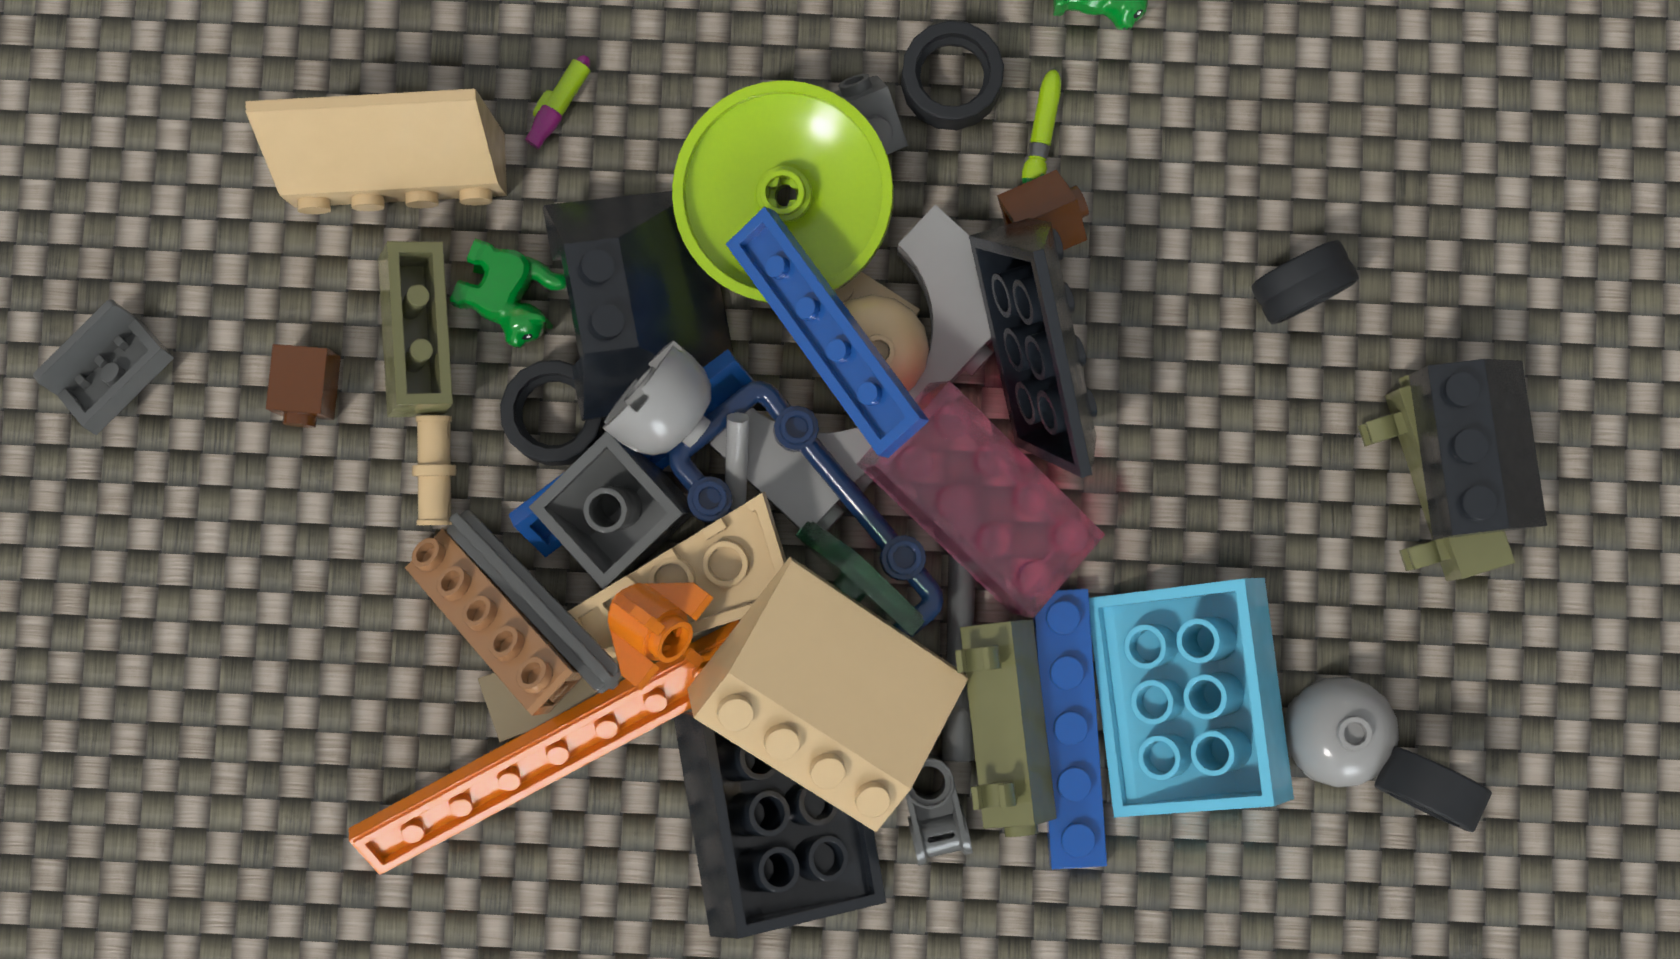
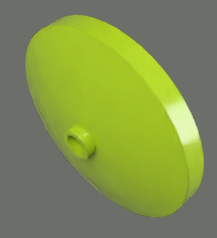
M769 81L747 86L733 92L717 102L698 120L688 134L678 155L672 183L674 215L682 240L698 265L709 276L729 290L744 297L768 303L726 245L763 207L776 211L832 289L836 291L863 271L880 248L892 216L894 186L889 159L881 140L868 120L853 105L837 94L816 85L797 81ZM784 187H791L796 191V199L789 200L788 206H781L777 201L778 192Z

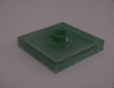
M807 521L795 536L838 575L833 581V584L838 589L859 603L864 600L911 636L925 622L922 619L924 616L852 548L813 521L811 523Z

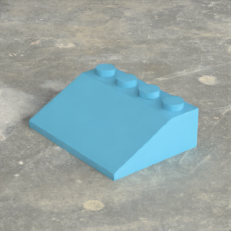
M1244 578L1089 598L1092 645L1114 818L1271 807L1294 799L1265 578Z

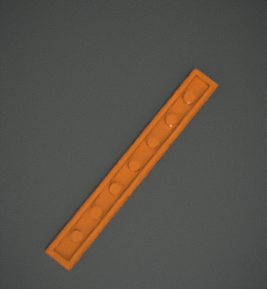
M739 620L730 622L689 645L704 658L698 668L683 656L669 663L658 661L654 664L659 667V670L642 691L624 679L619 682V685L614 690L608 689L602 694L598 693L349 828V842L379 875H382L691 709L688 687L736 627Z

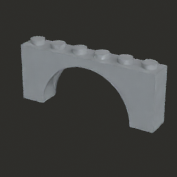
M936 205L898 243L897 256L908 266L923 291L931 324V343L926 368L909 393L924 413L929 410L934 416L956 394L957 391L950 385L965 370L973 376L994 353L988 347L992 338L969 235ZM754 408L749 409L744 413L749 416L747 481L760 494L766 492L768 501L804 535L809 537L815 529L824 535L845 513L839 506L842 501L801 452L787 451L777 443L773 433L774 421L763 416ZM858 427L841 432L818 433L817 438L863 493L883 472L876 466L883 457L876 454ZM726 429L710 443L713 450L724 460L726 457ZM920 431L914 434L894 453L898 456Z

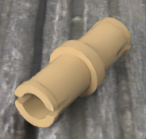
M416 416L418 465H412V476L418 477L417 525H452V522L449 520L451 517V476H456V465H451L450 422H452V416Z

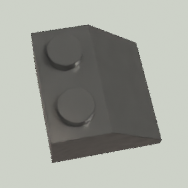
M607 431L529 506L532 512L602 589L634 572L692 516L688 508L687 496L668 475L641 453L635 452L620 443Z

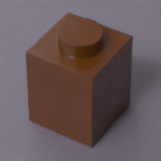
M1057 169L997 195L1005 225L1027 218L1051 222L1052 228L1058 232L1061 238L1063 250L1087 240L1082 219L1089 215L1085 198L1077 185L1069 188Z
M273 344L266 410L283 416L282 424L294 427L316 428L317 419L334 420L341 356L328 348Z

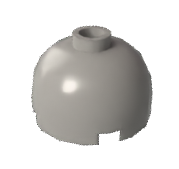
M672 340L649 362L650 368L639 380L636 378L604 421L603 429L635 452L648 455L663 454L671 451L681 442L691 447L703 435L711 422L704 416L711 401V383L707 374L691 354Z
M1349 677L1321 678L1311 683L1312 685L1304 688L1299 695L1294 697L1288 705L1284 718L1287 749L1289 756L1293 758L1296 765L1311 780L1329 786L1349 787L1359 786L1379 775L1381 769L1391 756L1394 746L1397 747L1399 741L1397 717L1384 696L1368 683Z

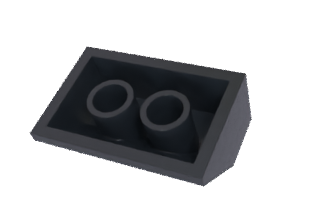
M1478 359L1428 365L1410 374L1409 379L1433 540L1547 526L1522 360Z

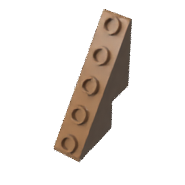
M442 528L434 538H426L417 544L412 553V561L405 569L532 716L550 713L582 677L449 536L448 532Z

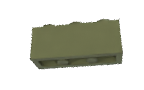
M387 241L378 258L387 418L444 415L453 404L443 242Z

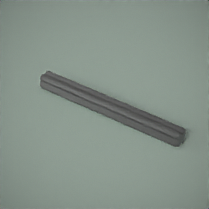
M465 510L461 514L457 512L452 514L449 518L452 525H449L447 528L449 536L595 692L602 694L608 689L614 690L619 685L618 679L621 677L618 663L472 511Z

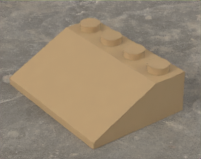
M476 89L245 101L247 117L277 191L284 200L294 208L297 207L300 213L325 214L331 212L332 205L350 204L352 209L357 211H379L385 208V203L405 202L406 206L411 208H433L439 205L438 200L459 199L461 204L477 206L492 203V197L507 196L505 133Z
M789 557L687 690L693 717L877 832L911 790L966 685L968 677L963 672L957 673L955 666L792 557Z

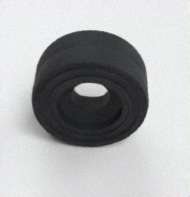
M1334 240L1317 246L1273 269L1256 280L1251 285L1257 301L1262 306L1267 320L1273 325L1286 321L1337 295L1359 280V276L1353 263L1349 260L1342 243L1339 240Z

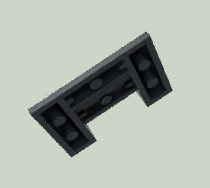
M672 191L543 206L552 261L562 260L580 357L573 365L572 372L581 421L606 418L636 378L639 380L650 368L649 362L672 340L691 354L702 367L706 366L727 349L734 355L721 285L698 265L683 242L674 215Z

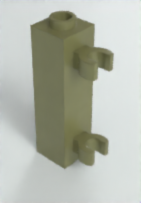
M1409 375L1399 378L1398 381L1401 388L1385 395L1391 415L1365 422V424L1359 425L1358 428L1364 447L1398 436L1432 537V541L1399 550L1405 570H1416L1440 562L1446 581H1453L1515 563L1505 531L1433 540Z
M1033 619L960 627L962 649L955 650L957 673L965 672L968 677L967 692L978 785L971 786L973 810L981 809L983 829L1004 827L1005 837L1038 834V824L1057 819Z

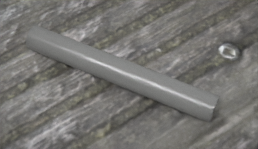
M739 412L727 415L725 483L732 494L731 509L733 511L746 503L749 416Z

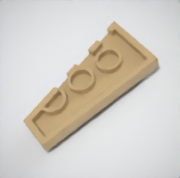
M766 492L757 495L568 612L612 658L617 656L607 622L610 604L618 592L636 583L694 582L709 593L714 599L697 621L687 615L688 623L691 624L693 633L742 619L787 561Z

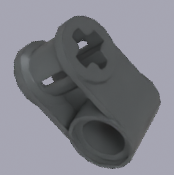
M931 753L923 767L932 766L942 772L943 782L941 787L933 794L923 795L918 793L912 786L905 796L910 815L907 818L918 866L927 864V860L930 857L961 851L964 855L973 854L962 804H959L954 777L947 763L939 756Z

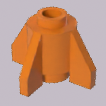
M694 582L636 583L618 592L610 604L607 622L621 676L642 691L659 670V667L652 661L660 660L664 663H669L683 656L698 668L704 658L689 646L693 637V628L688 623L687 615L697 621L714 598Z

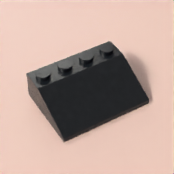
M1027 218L970 235V244L1015 445L1081 478L1092 475L1097 437L1093 419L1097 416V406L1092 392L1085 384L1082 367L1086 364V353L1080 338L1074 332L1071 314L1075 311V301L1070 287L1063 280L1060 260L1063 259L1064 251L1058 232L1052 228L1051 222Z
M692 711L674 717L711 937L739 939L886 903L875 834L872 829L702 724L693 717Z

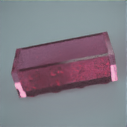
M950 381L929 383L914 400L930 421L889 458L878 456L871 447L857 465L1010 613L1034 618L1105 534Z

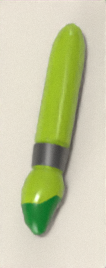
M1055 69L1046 73L1040 87L1029 143V159L1024 163L1022 169V184L1043 176L1047 172L1045 161H1047L1061 93V78Z

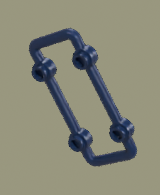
M752 381L742 386L705 416L711 421L710 425L694 445L688 447L681 442L670 451L669 465L674 475L688 490L687 504L690 512L702 522H715L733 511L731 509V491L728 485L721 479L705 477L691 460V457L726 429L727 415L735 412L746 413L755 404L760 403L775 420L773 433L777 443L787 451L801 452L880 547L879 560L884 573L895 580H907L921 597V601L896 621L893 626L912 638L940 613L944 602L943 592L937 581L924 567L926 554L922 544L913 537L907 535L898 536L817 438L819 427L814 413L802 406H791L772 384L764 381Z

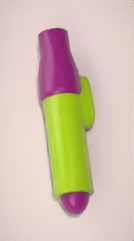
M582 55L577 59H573L554 90H546L540 97L533 111L535 118L531 130L524 139L531 146L540 149L546 138L562 121L563 114L591 71L589 69L590 59L588 56Z

